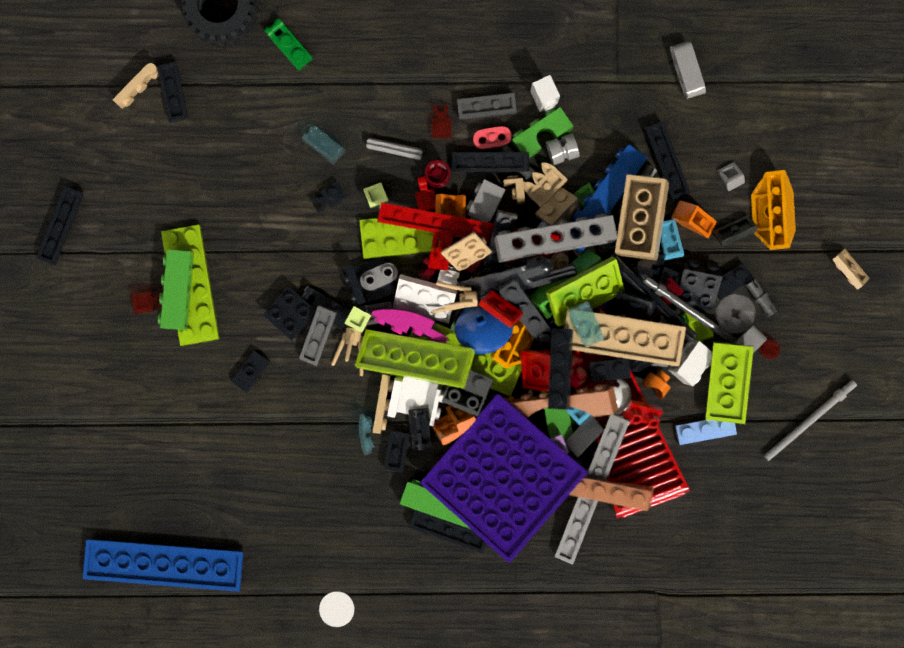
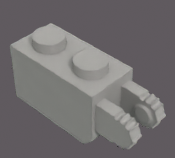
M484 179L483 183H478L474 192L477 196L474 201L470 200L466 210L469 211L467 215L470 219L490 223L505 193V189Z

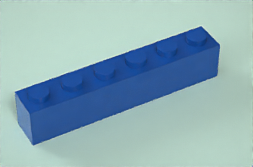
M629 144L625 149L621 147L615 156L617 158L615 164L610 163L604 171L607 174L604 179L600 178L594 186L596 189L594 194L591 195L589 193L583 201L585 207L582 211L578 209L572 217L575 220L574 222L581 217H587L589 220L594 219L599 214H606L608 216L624 193L627 175L635 176L648 157ZM594 226L589 227L592 234H595L598 230ZM570 230L572 237H579L577 230ZM585 247L573 250L580 254Z

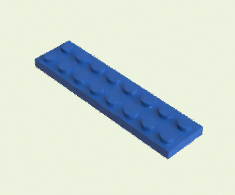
M86 539L83 579L239 592L241 590L244 551Z

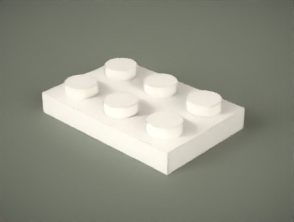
M400 274L393 309L412 312L449 324L452 310L434 314L431 311L443 308L444 304L454 303L457 290Z

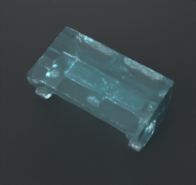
M313 125L310 127L309 133L304 134L302 140L333 165L345 151L343 147Z
M588 301L568 310L584 347L588 348L604 340L605 337Z

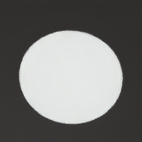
M331 592L322 599L319 613L326 624L332 627H341L352 619L354 604L347 594Z

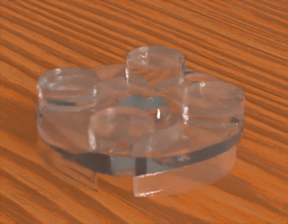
M732 294L719 302L715 309L716 320L720 327L729 333L744 332L754 322L755 307L749 298ZM733 308L735 311H740V313L738 314V319H736L735 317H731V310Z

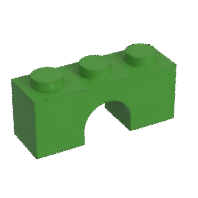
M561 107L557 110L552 108L545 113V118L534 120L529 124L530 128L525 131L521 129L513 135L514 138L511 143L517 152H529L530 158L541 150V146L536 138L539 133L546 131L551 133L554 138L559 139L572 130L573 125Z

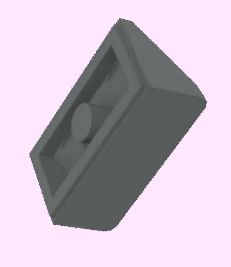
M590 415L565 443L578 458L601 434L605 426L594 416Z

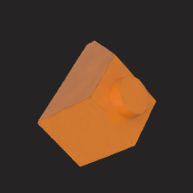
M679 201L671 217L681 226L705 238H709L717 222L697 205L684 201Z

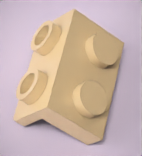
M561 187L535 215L545 224L554 226L560 221L568 220L569 222L577 210H581V205L576 196Z

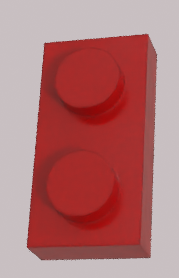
M494 291L489 292L481 299L479 306L510 328L523 315L522 311Z

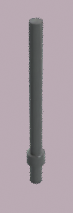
M648 276L643 278L642 282L652 288L655 294L665 297L729 343L733 344L736 341V337L668 291L665 285L655 282Z

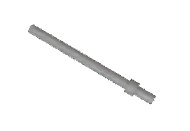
M851 380L842 389H837L828 401L770 449L764 457L770 461L837 402H842L857 384Z

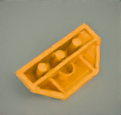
M786 170L765 172L763 178L751 194L752 220L757 225L758 230L754 234L770 250L790 248L796 231L794 191Z
M521 320L514 324L512 335L507 343L500 349L490 353L491 358L504 368L520 364V350L530 349L534 341L533 336Z

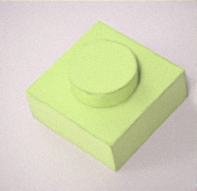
M381 182L363 189L370 208L388 201Z
M354 306L345 324L362 333L371 315Z

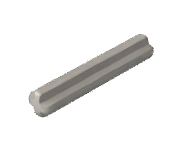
M368 138L366 147L369 149L418 160L423 155V150L420 148L375 138Z

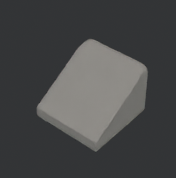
M735 162L717 170L728 191L745 183L744 174Z

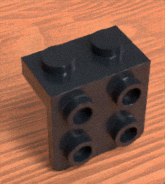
M380 257L354 267L353 265L345 267L346 273H343L346 283H351L353 291L350 292L353 303L357 302L361 306L392 295L395 292L392 282L373 291H368L361 285L360 279L362 274L385 264L383 258ZM386 269L384 271V274L386 276H390L388 270ZM368 277L366 282L368 284H372L374 282V279L372 277Z
M683 259L682 277L679 287L684 292L678 298L692 307L712 310L723 277L721 266L715 263H701L695 259Z

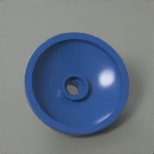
M479 301L477 302V307L466 308L459 315L455 325V334L462 347L472 348L476 354H487L500 349L507 343L512 335L514 325L511 328L479 306Z

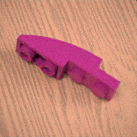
M383 309L372 312V315L375 317L374 321L383 326L386 322L392 326L391 330L400 335L402 332L407 334L411 327L414 334L420 337L423 334L430 337L429 341L446 344L448 337L432 329L435 321L424 316L402 310Z

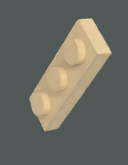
M382 374L372 433L381 434V431L386 429L387 419L384 418L385 411L389 410L390 400L387 399L388 391L392 392L394 380H390L391 376Z

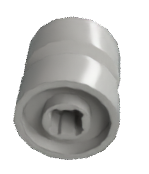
M572 133L562 136L561 140L555 138L546 141L547 151L553 166L563 163L566 158L572 160L580 157L578 146Z

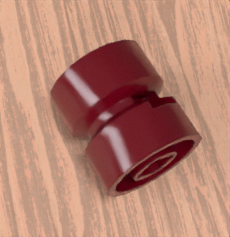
M441 160L431 161L425 169L427 184L434 189L445 187L450 180L449 166Z

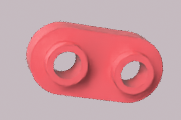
M503 126L482 129L474 134L473 143L480 150L504 147L510 143L512 134L507 127ZM500 134H503L505 136V139L499 140L498 136ZM482 137L486 139L484 144L479 142V139Z

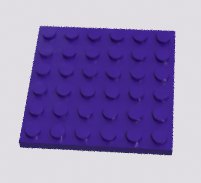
M497 394L420 484L510 563L588 472L503 397Z

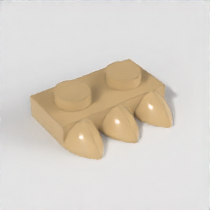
M542 163V170L545 176L538 172L532 173L535 184L523 182L527 196L540 208L568 180L549 163Z

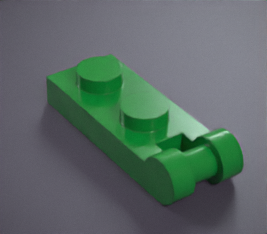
M276 18L270 27L267 26L263 29L298 71L313 60L312 56L279 18ZM280 29L283 33L277 37L274 33Z

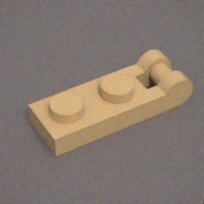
M152 63L147 64L113 101L122 109L128 107L133 102V97L138 92H143L151 79L159 77L157 67Z

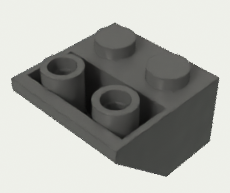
M470 370L465 389L447 386L442 402L478 416L493 379Z

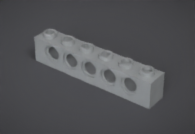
M599 214L594 219L589 220L587 217H581L576 219V222L568 223V220L557 222V225L554 226L542 224L538 225L537 229L531 230L530 227H524L514 233H511L510 230L499 232V235L494 239L499 262L612 243L617 239L613 215ZM589 227H596L598 229V234H592L589 230ZM570 230H577L579 237H572ZM551 233H557L560 236V241L552 240ZM531 237H539L541 244H534ZM512 240H519L522 247L515 248L512 245Z

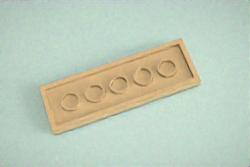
M567 308L564 329H573L572 350L680 366L686 327Z

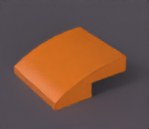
M454 406L446 407L448 414L440 417L439 420H435L432 426L443 446L468 430L476 420L473 414Z

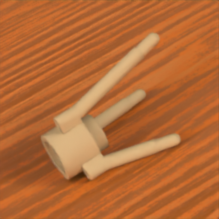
M436 282L438 286L464 291V293L460 294V302L444 304L443 308L432 310V314L460 308L477 307V292L471 291V287Z
M346 328V333H343L341 342L332 360V366L335 365L344 343L348 344L345 356L346 362L349 360L352 346H357L358 343L360 350L363 341L361 332L353 328ZM360 369V376H363L364 371Z

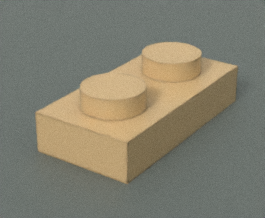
M843 249L832 259L836 267L845 274L849 283L854 285L857 290L870 279L846 249Z

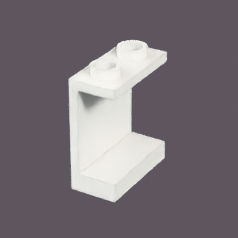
M396 376L387 416L395 418L396 412L409 414L408 410L428 408V416L431 419L430 426H433L434 421L439 420L441 409L437 408L438 402H442L445 391L441 390L442 384Z

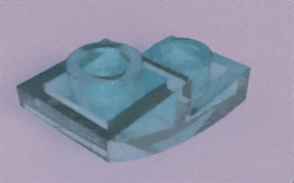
M363 413L359 419V436L362 450L366 456L373 452L374 444L371 437L367 438L365 434L372 432L371 427L374 424L370 415L366 417L365 413Z

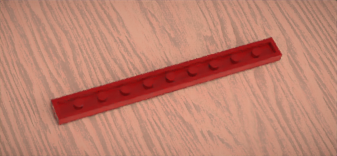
M380 203L377 219L379 223L465 238L475 232L480 239L484 237L488 243L494 225L493 223ZM514 228L513 233L518 232L520 228ZM551 234L552 240L560 241V236ZM531 237L534 244H541L539 237ZM512 240V245L515 248L522 246L519 240ZM567 250V251H561V252H555V253H564L565 255L568 256V251H569V250Z

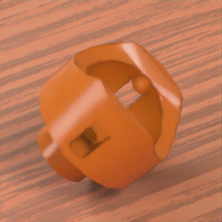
M661 370L656 375L649 372L641 383L645 387H652L656 397L661 400L671 389L667 384L670 377Z

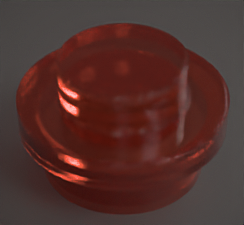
M766 340L761 345L760 352L764 358L774 359L780 353V346L774 340Z

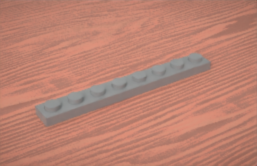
M617 414L610 415L586 477L607 480L629 425V419ZM578 497L556 552V558L573 565L598 501Z

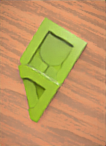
M684 311L688 325L697 333L693 340L702 342L714 337L712 330Z

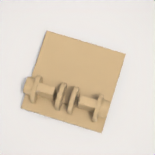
M473 232L443 250L441 254L460 272L478 260L485 258L492 251L486 245L485 238L482 237L480 239Z

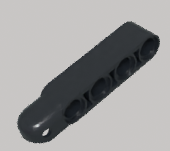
M544 256L521 259L462 274L457 278V283L461 287H471V291H476L477 296H482L491 291L498 292L500 286L514 277L521 286L527 285L534 280L545 278L552 272V263Z

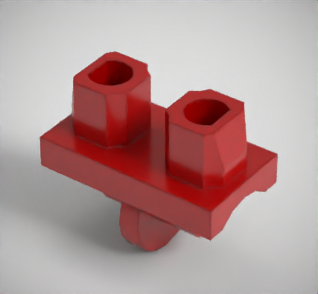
M434 233L428 268L448 271L449 261L441 252L452 246V235Z
M639 398L637 401H629L628 407L623 411L622 416L623 418L630 419L632 424L637 425L642 422L646 423L648 428L656 429L660 423L663 408L647 404L646 399Z

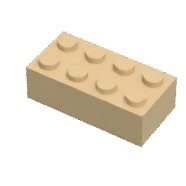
M627 175L615 248L617 255L649 260L658 259L669 182L666 179Z

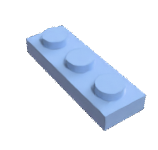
M703 420L675 426L678 445L737 435L735 423Z

